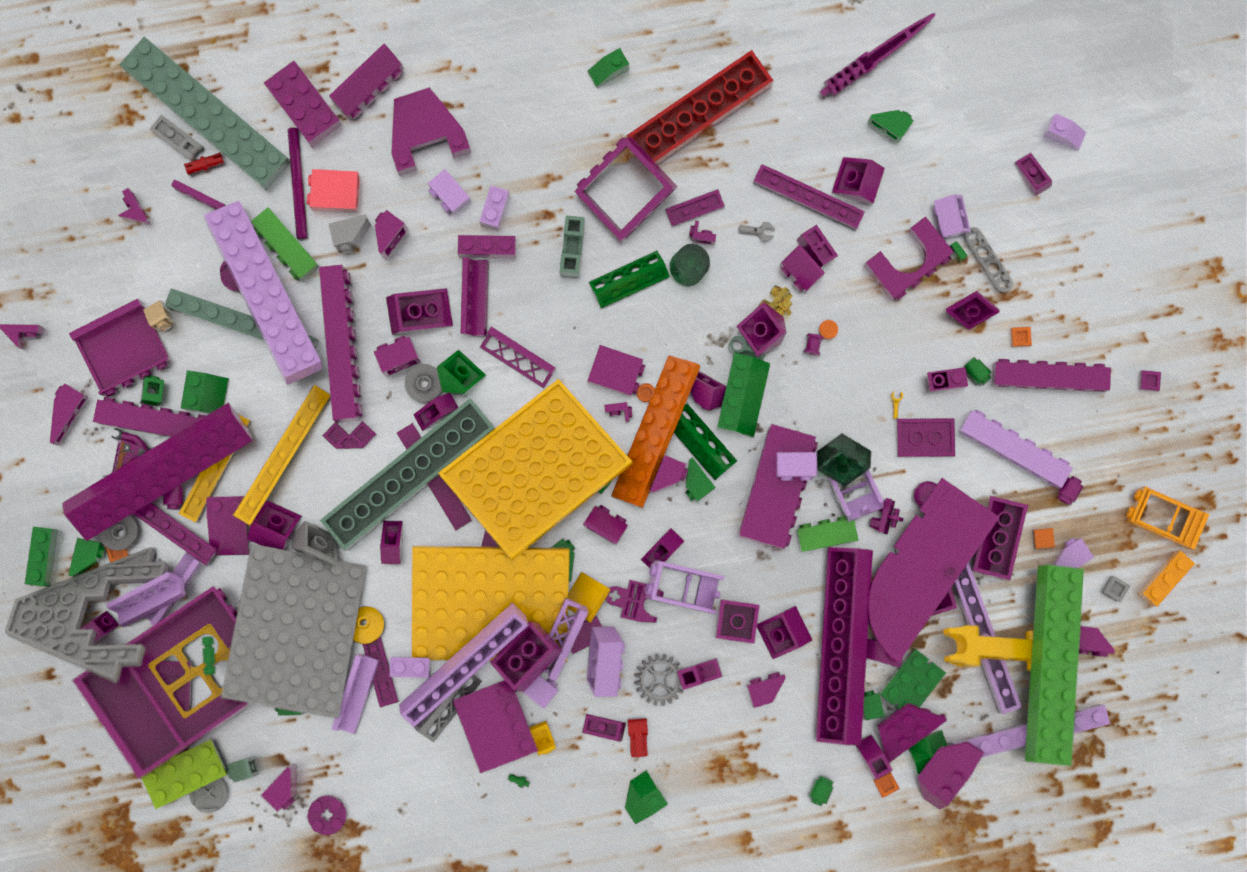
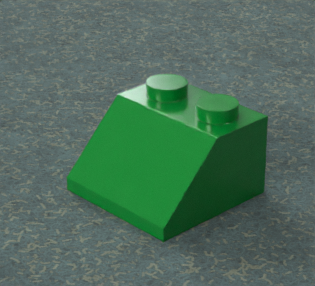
M187 370L180 408L186 411L210 414L225 405L229 378Z

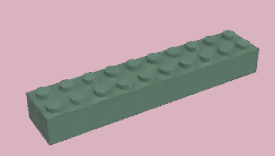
M145 36L119 64L124 71L265 190L272 185L290 164L288 157Z
M471 398L468 399L324 516L320 522L342 549L347 551L437 478L441 470L489 434L495 427Z

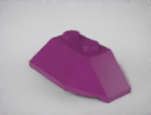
M968 741L940 747L917 777L924 800L939 810L948 806L971 777L984 752Z

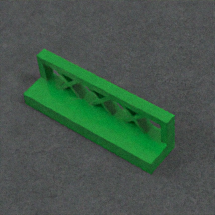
M656 250L589 281V285L595 294L600 308H603L670 276L665 262ZM657 258L658 261L652 264L649 263V261ZM636 267L639 268V270H637V271H635V272L631 271L632 269H634V268H636ZM616 276H622L620 279H614ZM601 283L605 284L604 286L596 289L595 287Z
M687 403L683 408L674 434L716 480L734 465L737 460ZM686 411L690 419H687L682 413ZM696 427H700V429L703 431V434H700L696 430ZM709 441L714 443L716 449L709 445ZM721 456H725L730 463L726 464Z

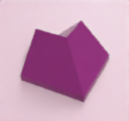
M978 291L946 308V312L968 330L1000 312L994 304Z
M765 302L736 326L757 356H761L781 345L787 333L784 317Z

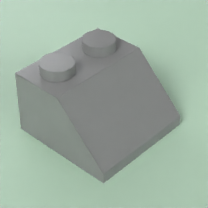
M366 214L328 223L333 245L342 254L353 252V249L359 246L371 226V222Z

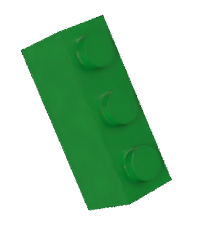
M33 526L24 584L43 587L50 586L58 534L57 529Z

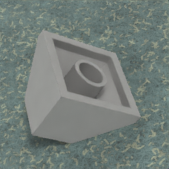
M304 521L292 534V549L336 565L337 541L329 532Z

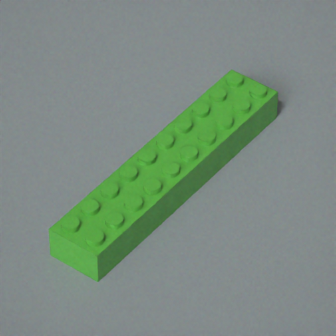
M1055 565L1038 566L1025 762L1072 766L1084 569Z

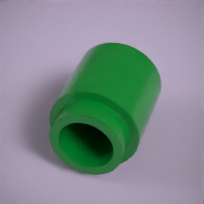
M973 357L964 366L968 376L977 385L980 383L984 385L992 378L990 376L992 372L980 359L977 360Z
M819 776L818 780H815L809 795L812 798L811 802L821 807L823 803L827 805L834 788L832 787L834 782Z

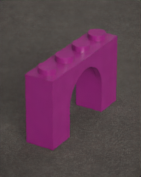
M926 216L908 231L919 244L924 254L923 265L919 270L913 273L900 272L891 265L881 251L863 265L891 301L895 298L900 300L907 294L905 290L909 287L914 289L922 283L920 280L925 275L930 277L937 271L935 267L940 263L944 266L952 259L950 256L954 251Z

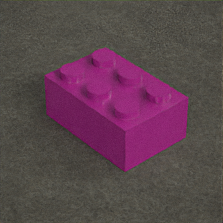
M529 621L528 626L512 639L490 664L514 691L524 692L563 650L539 623Z

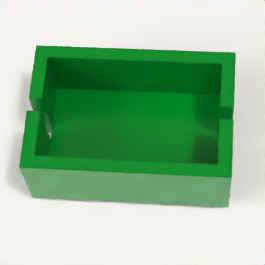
M912 648L901 662L900 668L898 667L878 693L889 704L895 705L894 708L897 710L907 703L917 705L920 708L946 672L935 663L930 662V659L917 649Z

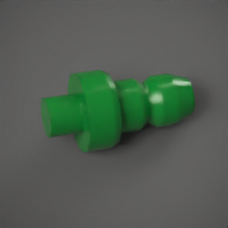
M514 774L508 776V780L518 784L520 788L524 786L529 787L530 782L526 781L527 777H519Z

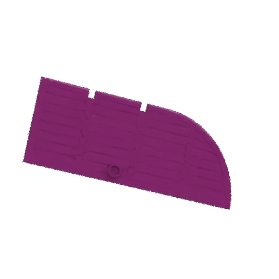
M944 478L940 479L920 508V511L925 514L924 517L920 518L918 515H915L894 545V548L899 550L898 554L895 555L890 551L878 568L870 586L868 615L872 631L883 650L897 663L900 662L1000 518Z

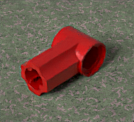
M647 718L627 719L631 757L648 756Z

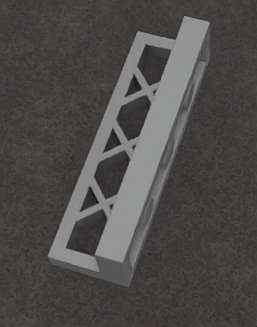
M472 675L470 678L474 681L469 687L465 688V681L414 728L434 742L457 713L452 703L454 696L460 694V697L474 692L482 681L475 675ZM444 710H448V714L440 718V714ZM436 725V729L431 735L427 733L431 726Z

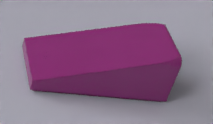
M1031 152L1015 162V165L1036 196L1052 186L1051 178Z
M586 714L582 733L622 742L626 723Z

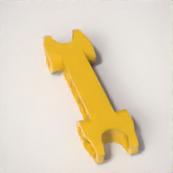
M966 625L944 629V635L953 638L957 644V652L954 655L945 656V662L958 667H980V658L1027 662V671L1031 672L1033 631H1026L1025 639L979 636V626Z

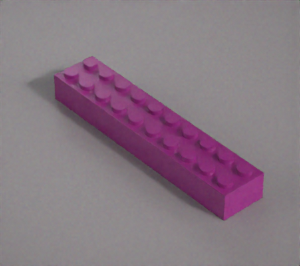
M228 402L62 503L64 515L80 535L88 541L252 442L250 431Z
M828 547L816 742L861 745L869 625L868 597L871 586L873 550Z

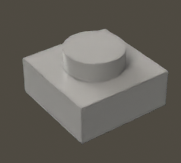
M1112 576L1103 593L1118 602H1122L1131 585L1116 576Z

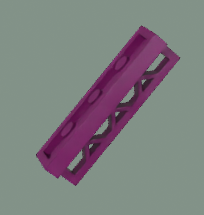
M465 257L462 258L460 334L468 337L487 336L489 261L472 260Z
M491 326L480 348L544 389L556 371V367ZM491 337L498 341L499 349L490 350L486 347ZM511 349L514 351L515 359L507 361L504 359L502 351ZM526 359L530 362L531 369L523 371L520 369L518 361ZM543 370L548 373L543 383L535 378L534 371Z

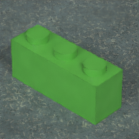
M846 516L837 517L838 521L830 522V519L818 521L819 525L811 526V523L799 525L800 529H796L800 552L859 541L855 521L848 522Z

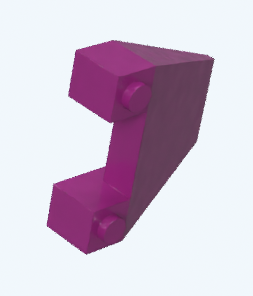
M430 87L394 99L391 154L399 176L417 171L412 150L446 139L453 159L471 153L464 129Z

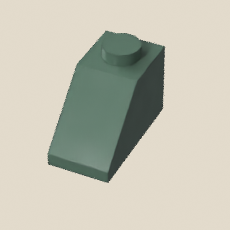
M254 756L228 764L227 774L229 779L233 780V783L259 775Z

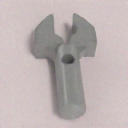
M763 221L760 227L740 225L738 231L740 233L756 234L761 238V242H768L774 235H766L762 231L766 229L775 230L771 223Z

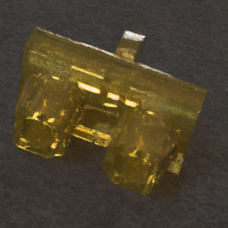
M775 285L770 292L771 296L775 299L771 303L764 299L759 306L765 302L780 315L786 314L790 316L792 312L789 308L793 303L789 300L793 296L787 287L781 288Z

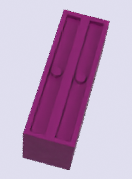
M774 424L769 426L737 537L780 550L789 546L792 535H789L790 528L795 526L797 516H794V513L801 506L802 498L799 496L800 492L805 490L807 481H800V477H793V481H781V477H776V453L816 452L818 442L815 441L816 436Z

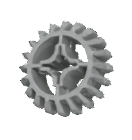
M655 654L656 660H652V657L648 656L650 661L648 664L645 660L641 661L645 665L644 668L637 666V669L642 671L641 674H634L635 677L640 678V681H634V684L641 685L636 691H644L640 697L643 699L647 695V703L654 699V706H657L658 700H661V705L665 706L664 700L666 699L669 704H672L670 697L673 696L678 700L679 697L675 693L678 691L683 694L684 692L682 689H679V686L682 685L677 671L684 668L677 669L676 667L680 662L677 661L673 665L674 657L672 656L669 658V661H666V654H663L662 659H659V654ZM666 664L670 667L664 672L659 673L655 671L652 665ZM646 671L653 676V682L647 689L644 685ZM673 671L676 675L674 689L667 683V678ZM653 672L660 677L668 673L664 679L667 688L661 683L652 687L655 684V680H657ZM657 687H662L669 694L656 696L651 694V692Z

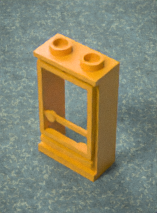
M1147 486L1137 489L1133 497L1135 499L1133 507L1130 506L1126 513V517H1128L1126 522L1183 548L1195 550L1209 514L1152 490ZM1150 496L1177 507L1170 525L1167 526V532L1140 520ZM1182 509L1189 512L1180 536L1177 537L1170 534V531L1173 530L1175 519L1179 510Z

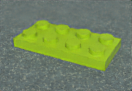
M212 739L173 757L144 777L142 781L155 809H158L228 774Z

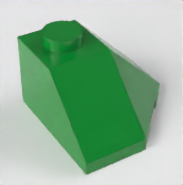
M647 770L630 780L625 809L635 824L652 816L668 805V802Z

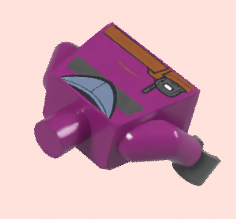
M115 428L114 430L118 431L119 435L117 437L111 436L118 441L112 472L149 451L147 444L137 435Z

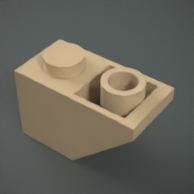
M161 300L143 309L150 327L158 332L167 331L172 327L171 324L175 323L169 310Z

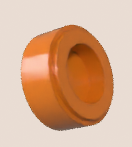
M825 320L819 326V334L824 339H833L838 333V326L832 320Z
M649 383L641 384L636 393L637 398L644 403L650 402L655 394V388Z

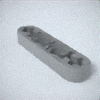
M971 227V233L978 235L976 237L977 242L982 241L983 243L974 248L976 242L974 239H969V232L964 234L966 244L997 292L1007 293L1013 286L1011 277L981 230ZM979 248H986L988 256L981 257L978 254ZM995 263L999 268L998 272L991 273L988 269L989 264ZM1001 272L1003 274L1000 277L1003 282H1008V284L1006 285L1007 289H1005V287L1001 288L999 286L1001 284L999 278L996 280L994 279V277H997Z

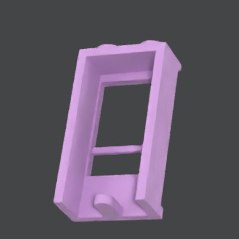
M856 441L844 443L836 450L829 449L820 456L821 464L848 522L884 508V501ZM855 456L866 481L840 491L829 466ZM865 485H868L871 493L850 502H845L842 494L859 487L864 488Z
M654 560L649 570V575H651L650 581L645 587L647 599L712 614L717 613V610L712 608L714 599L720 597V591H716L718 581L724 580L725 576ZM662 567L688 573L682 601L656 596ZM692 574L701 576L694 604L686 603Z

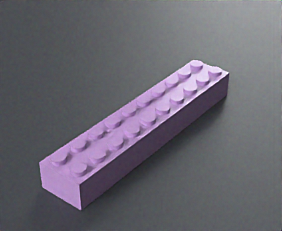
M238 200L205 214L206 225L286 385L322 370L321 360L241 202Z

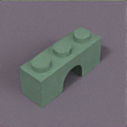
M568 215L565 217L560 276L579 277L585 217Z

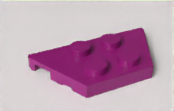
M907 703L878 725L888 762H892L947 721L946 716L942 713L937 715L931 713L929 709L919 708L917 705Z

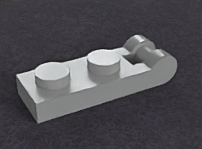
M160 115L150 128L154 134L191 162L196 158L197 152H201L204 148L163 115ZM188 143L192 145L189 151L185 149Z

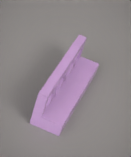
M186 552L172 574L183 579L184 588L186 589L203 563ZM177 601L145 616V618L151 621L150 624L154 626L168 616Z
M167 572L107 603V609L118 613L119 625L126 627L186 596L184 581L182 578Z
M565 598L549 633L553 640L559 639L560 648L563 650L552 662L551 667L546 668L544 671L548 673L549 679L554 681L557 680L588 614L586 606ZM568 605L578 608L575 615L567 617L565 610ZM567 622L569 627L567 632L559 634L557 630L558 625Z
M365 654L355 656L343 692L339 718L334 719L332 730L356 733L380 660Z

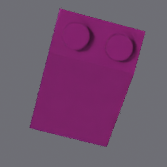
M447 288L396 293L386 297L392 335L453 326Z
M244 496L206 497L209 544L218 549L215 556L249 555L250 541L247 540L249 525L233 516Z

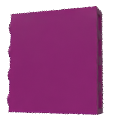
M138 298L69 333L71 339L75 341L99 389V395L110 397L117 393V389L130 387L134 384L133 381L139 378L141 380L145 377L148 378V376H151V372L155 370L161 371L168 367V363L172 362L157 330L150 327L143 310L145 306Z

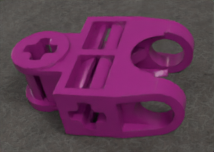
M629 580L627 589L617 586L610 587L611 590L605 600L610 605L622 608L621 618L637 622L657 623L658 618L650 616L644 609V602L647 599V594H645L647 584ZM636 585H638V586H637V590H636V594H635V598L633 599L634 593H635V589H636ZM657 589L656 596L663 597L664 592ZM614 590L620 595V598L616 599L615 602L612 601V597H609V594L613 593ZM632 602H633L631 614H630V617H629L631 605H632Z

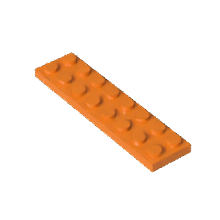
M668 355L655 387V394L648 404L627 455L631 459L632 465L620 473L611 497L643 508L701 365Z

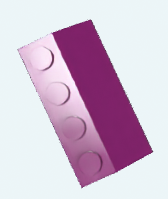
M384 43L338 86L329 97L349 121L352 118L355 119L362 113L361 109L374 102L375 96L379 92L383 93L393 79L396 80L402 75L403 65Z
M990 496L987 509L1000 518L977 549L972 571L1010 581L1028 505Z

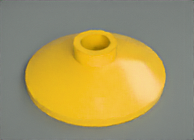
M368 606L360 607L358 609L353 641L359 644L372 643L381 636L384 630V619L377 609ZM363 620H366L367 624L361 626V622Z

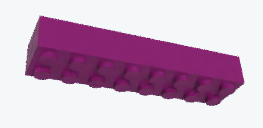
M343 265L319 267L332 418L336 423L361 421L360 416H363V407L360 405L358 398L362 394L361 387L357 384V378H360L359 367L355 365V360L358 359V351L353 343L356 340V331L352 326L355 317L354 311L350 307V303H353L352 291L348 288V284H351V275Z

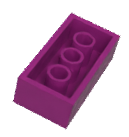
M292 61L263 82L311 147L342 126L340 120L295 61Z

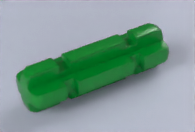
M206 636L202 638V645H204V648H202L203 664H205V667H203L204 675H214L216 673V667L213 666V663H215V650L212 647L214 645V638Z

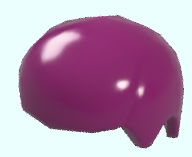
M924 481L916 486L913 498L917 506L922 507L936 487V483Z

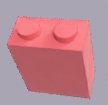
M312 169V175L308 176V186H311V192L307 194V205H310V208L314 211L358 213L360 183L358 171Z

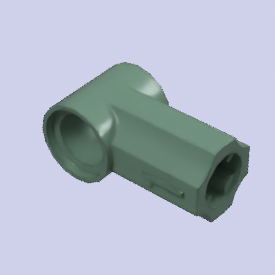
M734 336L728 343V350L733 355L738 353L760 360L764 359L765 353L757 356L742 336ZM733 341H739L742 344V349H734Z

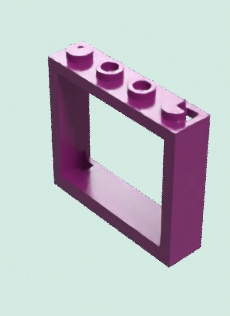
M632 137L621 138L616 143L617 148L613 152L609 151L602 158L604 161L600 165H595L589 171L591 174L587 179L584 177L577 183L578 188L574 191L620 241L626 240L678 187ZM628 147L664 187L621 230L585 190Z

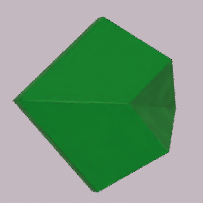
M459 349L437 366L441 389L444 393H460L467 397L486 376Z
M942 730L928 734L908 749L917 777L940 747L948 746Z

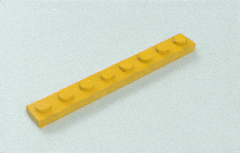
M316 385L312 386L235 510L234 517L247 525H251L329 399V393Z

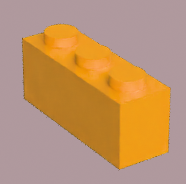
M1174 551L1137 594L1151 607H1158L1195 563L1182 551Z

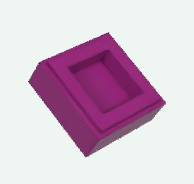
M1142 370L1140 372L1139 390L1160 391L1161 372Z

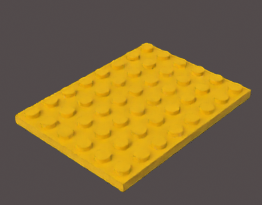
M557 379L438 474L506 555L513 560L632 465V461L566 386Z
M412 546V658L449 660L512 603L526 615L527 622L539 623L549 634L565 598L568 599L569 548H527L511 560L500 547ZM567 606V608H566V610H565V613H566L567 617H568V606ZM567 622L558 625L557 630L559 634L567 632ZM559 639L554 640L560 647ZM501 650L489 661H492L501 652Z

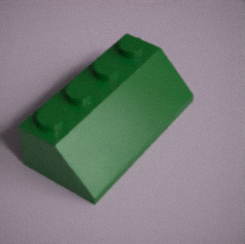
M734 353L717 430L754 438L771 363L755 357Z

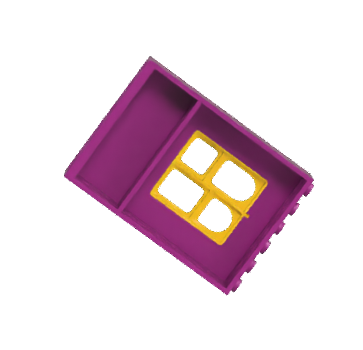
M212 586L125 644H142L145 651L140 666H122L118 682H112L87 670L72 680L138 779H143L251 705V703L222 699L223 688H219L210 675H204L203 667H205V664L202 663L197 667L191 666L190 670L187 664L189 661L182 652V648L203 634H210L218 642V650L215 653V663L213 665L222 660L228 661L237 612L231 604L227 606L225 603L227 598L221 588L216 590ZM175 655L184 668L185 675L172 684L166 685L155 667L169 656ZM196 676H201L212 694L185 712L173 696V693Z

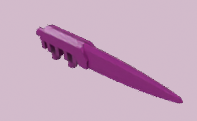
M932 13L913 23L869 53L866 51L824 82L826 87L819 91L820 95L823 98L829 93L835 96L858 78L877 67V63L898 49L930 22L936 13Z

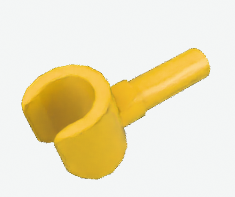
M894 391L890 397L894 406L893 418L898 419L899 402L903 398L902 392H900L899 399L894 397Z

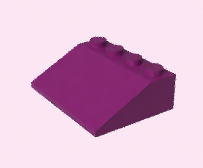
M505 680L452 700L480 773L538 751L517 695Z

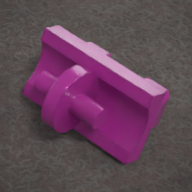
M890 498L883 500L884 508L877 510L883 512L881 519L872 517L870 522L871 528L888 535L889 527L896 528L897 521L903 522L904 519L899 517L900 509L894 508L896 501Z

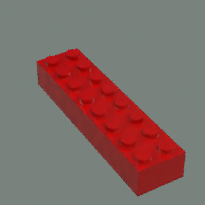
M750 50L636 128L627 137H632L658 165L770 88L774 80L755 53Z

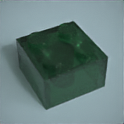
M841 433L817 451V470L845 487L871 468L872 451Z

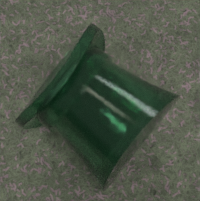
M697 244L683 246L670 260L672 277L677 283L686 287L699 283L710 267L708 253Z

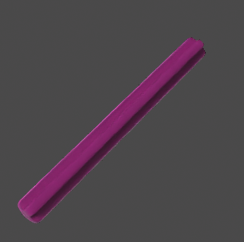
M291 127L287 131L297 239H306L307 228L299 133L296 127Z

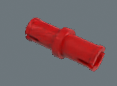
M221 152L208 157L201 156L198 160L184 163L187 175L202 170L208 171V168L224 164Z

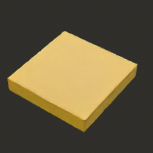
M581 572L568 593V599L587 607L588 614L585 620L591 623L611 589ZM568 605V609L576 613L578 608Z

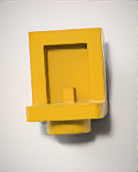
M547 721L529 727L538 750V755L548 754L556 749Z

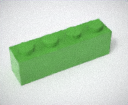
M269 207L251 221L257 236L260 237L262 235L266 239L264 244L269 250H275L279 254L276 258L283 266L287 264L291 268L288 272L295 280L299 278L303 282L319 268V265Z

